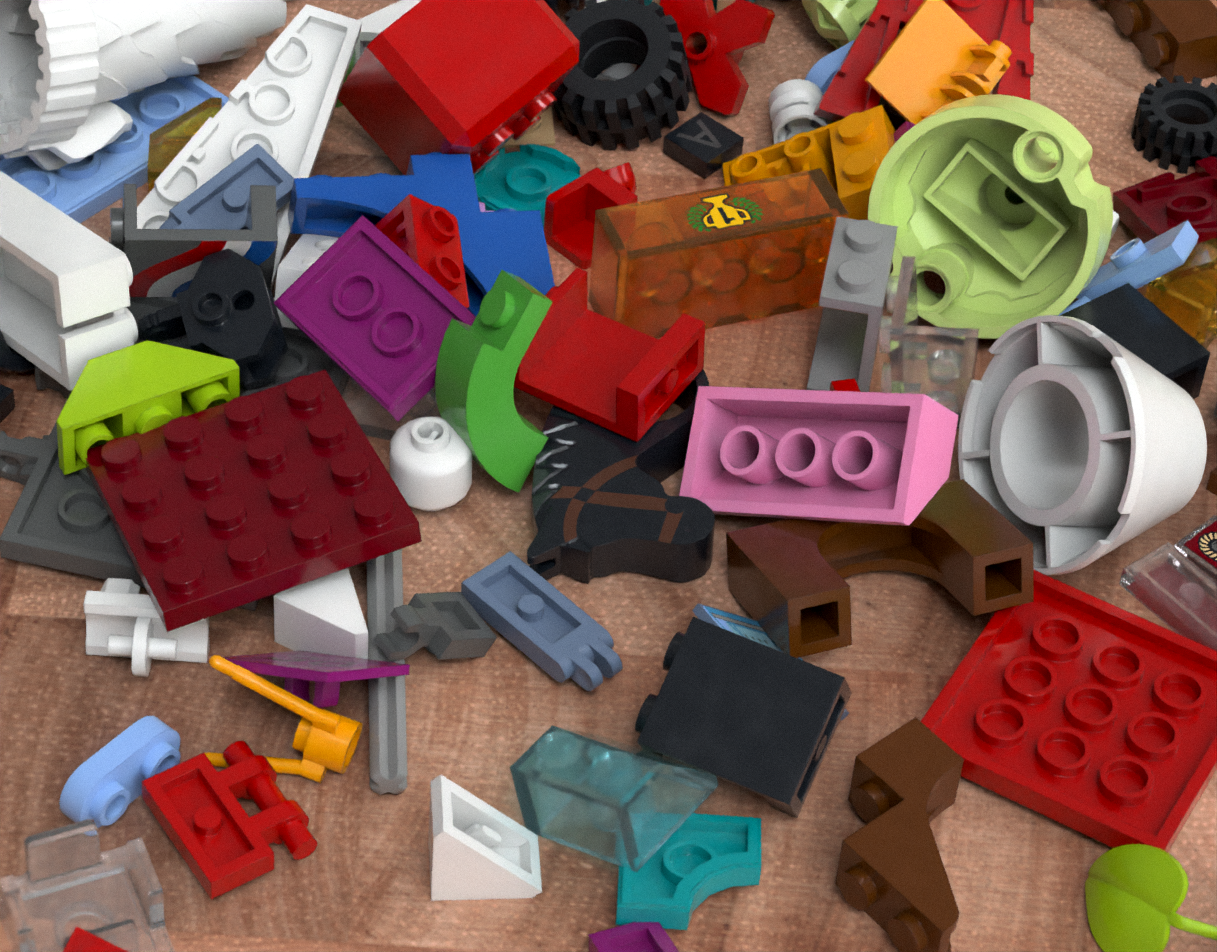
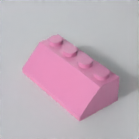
M698 386L679 496L692 497L702 501L711 508L714 514L909 526L949 478L959 415L925 394Z

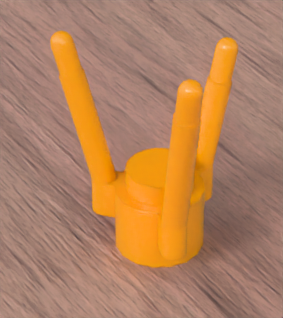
M219 655L210 657L209 664L212 668L302 716L294 736L292 748L303 752V759L264 756L276 773L300 775L318 783L322 782L327 769L344 774L359 742L362 731L361 722L323 708L320 709ZM205 752L213 766L229 767L223 759V753Z

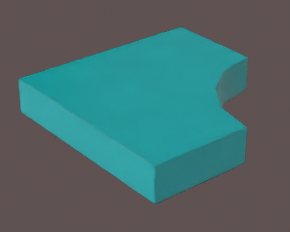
M622 808L616 925H625L632 922H659L663 929L688 930L693 911L708 896L734 886L759 885L761 874V818Z

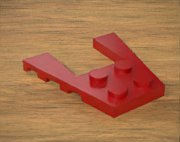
M924 0L877 1L817 104L814 115L836 122L850 114L863 112L878 106L881 95L865 79L896 39L898 29L902 30ZM943 0L988 45L993 40H998L1011 50L1012 54L1008 58L1010 66L994 86L992 95L1016 96L1030 100V78L1034 75V53L1030 52V25L1034 23V0Z

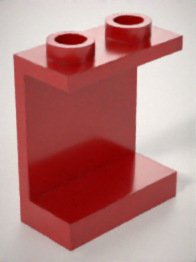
M576 268L559 287H552L545 295L553 303L521 360L515 376L514 387L638 442L703 370L705 322L683 313L658 340L589 310L588 272Z

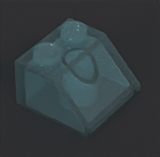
M553 725L510 767L525 828L536 835L621 867L625 866L634 872H638L719 786L717 776L608 737Z

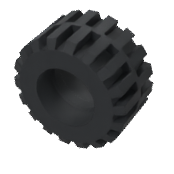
M596 0L584 1L586 8L579 12L572 8L564 14L565 25L580 41L579 62L553 93L557 98L553 103L559 120H563L565 129L572 136L579 133L582 143L591 147L597 141H601L604 150L616 151L617 144L626 143L627 149L640 147L638 141L647 137L652 143L662 137L661 128L665 126L672 129L679 122L677 111H686L690 102L688 92L692 91V78L682 35L678 30L677 23L671 15L665 16L663 7L654 1L645 6L644 0H607L599 3ZM630 63L640 65L634 73L622 79L613 81L595 79L602 71L615 64Z

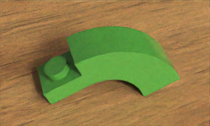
M501 270L491 290L484 296L480 305V311L472 326L456 319H451L439 350L436 364L435 393L441 418L448 422L469 447L472 453V460L495 480L519 493L535 464L536 455L542 451L549 437L517 412L513 394L514 381L521 360L553 301L521 277Z

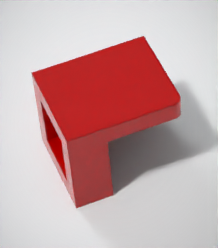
M594 168L551 193L546 198L544 218L546 244L580 269L590 268L634 241L638 196L599 168Z

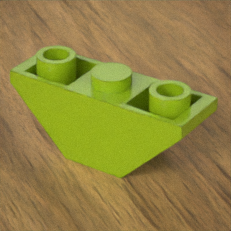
M149 340L88 360L56 421L59 468L64 475L86 468L85 458H88L87 451L90 448L105 444L112 439L126 437L138 432L141 435L167 424L174 418L188 416L240 397L239 366L233 359Z

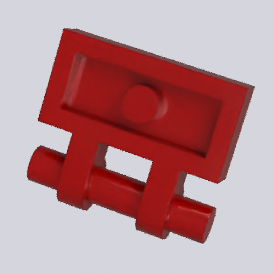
M236 741L225 749L223 759L229 767L217 772L203 752L141 781L142 799L211 900L273 870L274 852L269 846L273 842L278 845L284 844L296 860L308 857L317 848V841L307 828L309 818L297 801L286 799L275 783L277 773L266 757L255 755L245 741ZM241 797L246 800L252 799L261 812L249 817L237 799Z

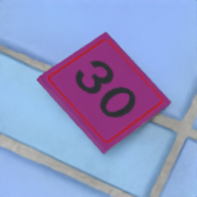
M301 650L223 657L253 673L285 677L284 690L307 702L310 700L309 683L310 681H315L313 705L318 708L334 707L337 705L341 681L409 675L410 669L409 664Z

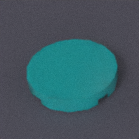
M537 144L520 145L519 151L506 154V147L498 149L500 153L474 175L478 201L484 202L485 210L489 211L505 208L517 211L540 210L544 229L546 198L551 193L581 177L580 167L574 159L560 151Z

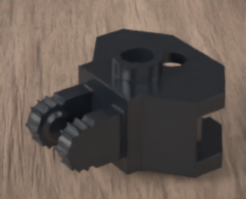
M229 248L204 257L188 290L176 293L178 304L158 310L153 314L149 313V315L143 316L142 319L138 320L139 340L162 343L164 340H172L187 335V337L166 344L233 359L239 366L240 386L247 390L272 383L288 350L279 313L273 303L275 299L272 292L266 287L261 267Z

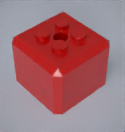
M422 0L384 29L366 46L344 82L338 99L404 175L407 173L410 155H425L432 152L470 154L473 174L475 175L500 153L498 149L511 137L517 141L541 120L540 115L557 100L553 93L579 62L580 41L544 0Z

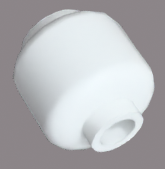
M420 417L408 421L398 428L390 441V476L409 506L423 511H439L455 505L469 491L472 484V453L446 420L441 417Z

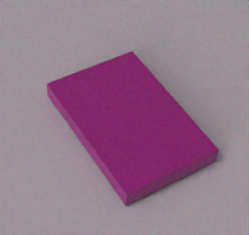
M363 215L273 302L282 314L397 422L435 386L439 350L451 319L453 318L472 326L476 318Z

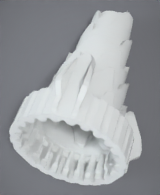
M0 0V155H3L5 159L28 156L42 170L59 169L68 163L80 162L116 141L122 133L131 131L133 120L130 114L112 103L111 100L143 91L148 86L165 82L166 79L200 74L198 65L243 56L249 48L257 46L256 38L269 36L275 29L285 25L287 15L286 2L283 0Z

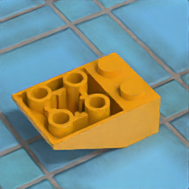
M879 105L863 112L850 114L842 120L809 132L796 134L788 140L755 152L745 153L734 160L723 163L725 192L730 196L726 200L727 204L735 206V202L730 201H733L736 197L738 199L735 201L746 198L745 200L750 201L743 203V207H740L742 202H737L738 205L735 207L745 209V206L750 202H756L750 205H759V207L754 208L763 210H757V212L763 214V216L757 214L758 217H761V220L756 218L755 223L746 221V224L743 226L729 227L730 239L733 244L831 246L837 216L856 220H868L869 197L875 175L884 157L895 144L893 134L895 130L883 106Z

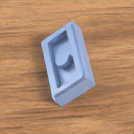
M1187 220L1146 243H1143L1140 238L1129 241L1111 255V262L1098 269L1087 287L1077 296L1078 300L1083 296L1090 300L1096 299L1127 283L1138 289L1184 264L1197 244L1198 234Z

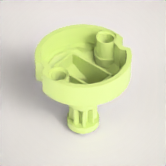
M972 96L947 104L928 115L903 134L891 147L877 170L870 192L868 220L875 223L898 226L892 258L893 271L889 277V286L912 311L926 321L946 331L973 338L996 339L1026 319L1062 313L1096 275L1104 260L1112 234L1113 203L1110 187L1101 185L1093 180L1088 164L1093 154L1092 146L1070 122L1058 113L1041 104L1016 96ZM924 271H933L940 275L946 287L944 294L935 293L928 288L924 280Z

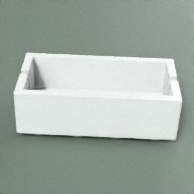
M0 171V330L8 346L71 391L88 360L134 345L138 339L136 321L129 309L126 308L131 306L129 286L133 282L132 268L124 252Z

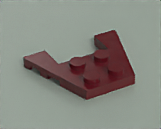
M1209 156L1196 161L1195 173L1176 180L1174 173L1167 172L1113 192V211L1120 215L1119 219L1144 243L1188 220L1199 236L1198 242L1190 254L1217 253V158Z

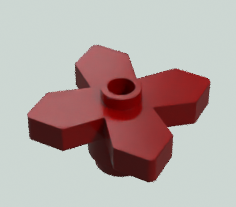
M660 0L659 4L663 7L665 15H671L674 18L678 30L681 32L690 74L694 80L700 105L725 115H738L749 87L738 64L745 50L765 44L775 17L774 11L748 0H736L718 13L715 12L712 0Z

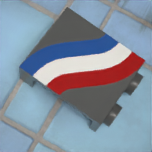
M124 184L122 208H110L109 243L124 252L130 262L133 272V282L129 286L130 297H176V293L188 290L206 255L228 248L260 266L265 278L266 287L271 291L278 243L276 185H250L245 230L137 229L136 184Z

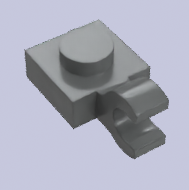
M461 592L415 594L408 605L394 608L391 616L398 623L399 627L390 633H379L373 640L386 657L392 661L405 659L422 647H425L439 660L484 657L497 639V636Z

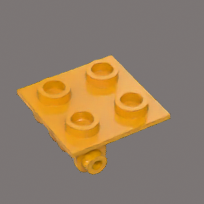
M924 0L866 77L865 81L903 118L916 125L931 113L954 101L972 96L989 95L1009 68L1008 58L1012 52L1004 43L998 40H993L988 45L943 0Z

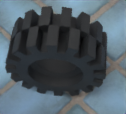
M1173 76L1172 83H1169L1163 77L1156 80L1155 86L1151 83L1145 86L1144 92L1139 97L1131 132V139H1135L1133 146L1137 152L1144 150L1143 158L1148 162H1152L1156 158L1160 159L1159 168L1168 170L1170 164L1178 166L1177 173L1187 174L1189 167H1193L1196 172V161L1209 156L1217 158L1216 84L1211 82L1206 88L1201 86V78L1193 77L1192 83H1185L1183 76Z

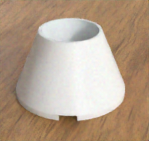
M1044 315L1026 319L1007 330L990 347L989 352L995 355L990 361L982 379L971 380L962 407L958 435L960 480L964 479L1033 542L1034 570L1045 575H1062L1082 569L1180 511L1191 500L1199 487L1204 473L1207 456V438L1199 408L1183 388L1095 326L1073 317Z

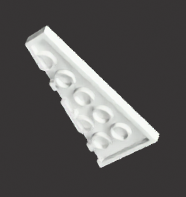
M306 4L267 49L265 58L246 80L242 79L231 91L229 100L215 117L208 118L154 181V188L137 207V229H159L168 219L170 209L256 144H259L293 178H310L361 32L362 21ZM290 201L277 211L278 243L271 291L277 276L278 265L283 259L291 236L288 220Z

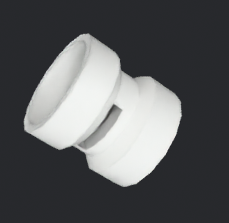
M802 79L788 80L779 84L771 92L768 105L772 121L774 144L788 140L796 134L809 132L828 125L826 118L813 114L823 96L822 91L816 84Z

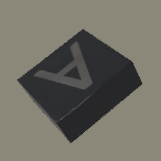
M700 112L664 136L663 153L706 178L723 167V163L731 161L742 154L744 138Z

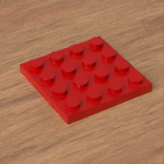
M1033 569L1034 602L997 610L921 722L964 759L961 771L962 777L1112 848L1127 844H1145L1169 852L1217 770V651Z

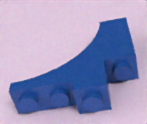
M432 152L425 155H410L406 175L377 173L370 176L354 177L316 175L310 178H294L288 209L291 234H316L340 238L362 215L375 226L409 194L434 206L443 207L453 214L458 220L469 298V308L467 309L474 316L478 315L484 296L491 290L501 270L521 277L543 295H546L555 286L540 210L517 211L505 208L494 212H481L470 154Z

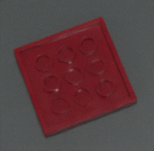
M325 369L309 375L296 377L289 382L247 396L234 398L227 403L188 416L174 418L167 424L141 435L138 432L126 437L112 439L105 444L88 449V458H85L86 470L167 632L422 542L417 518Z

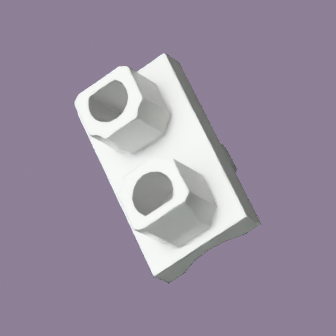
M108 578L104 582L101 591H86L84 600L86 655L132 658V674L137 677L149 676L152 659L207 663L210 650L209 617L167 632L150 596L140 594V586L135 584L132 579Z

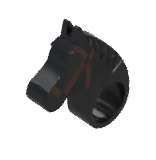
M704 370L694 378L673 402L684 411L673 418L655 422L638 442L553 405L542 430L549 438L542 451L536 455L533 473L532 524L535 538L527 550V563L530 564V568L545 580L563 573L586 584H589L592 578L604 577L621 571L642 573L673 582H689L707 573L713 559L715 515L713 511L698 499L667 495L661 485L662 481L685 465L698 386H709Z

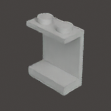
M837 216L819 300V306L828 308H823L807 390L830 391L831 381L855 378L860 392H869L898 226Z

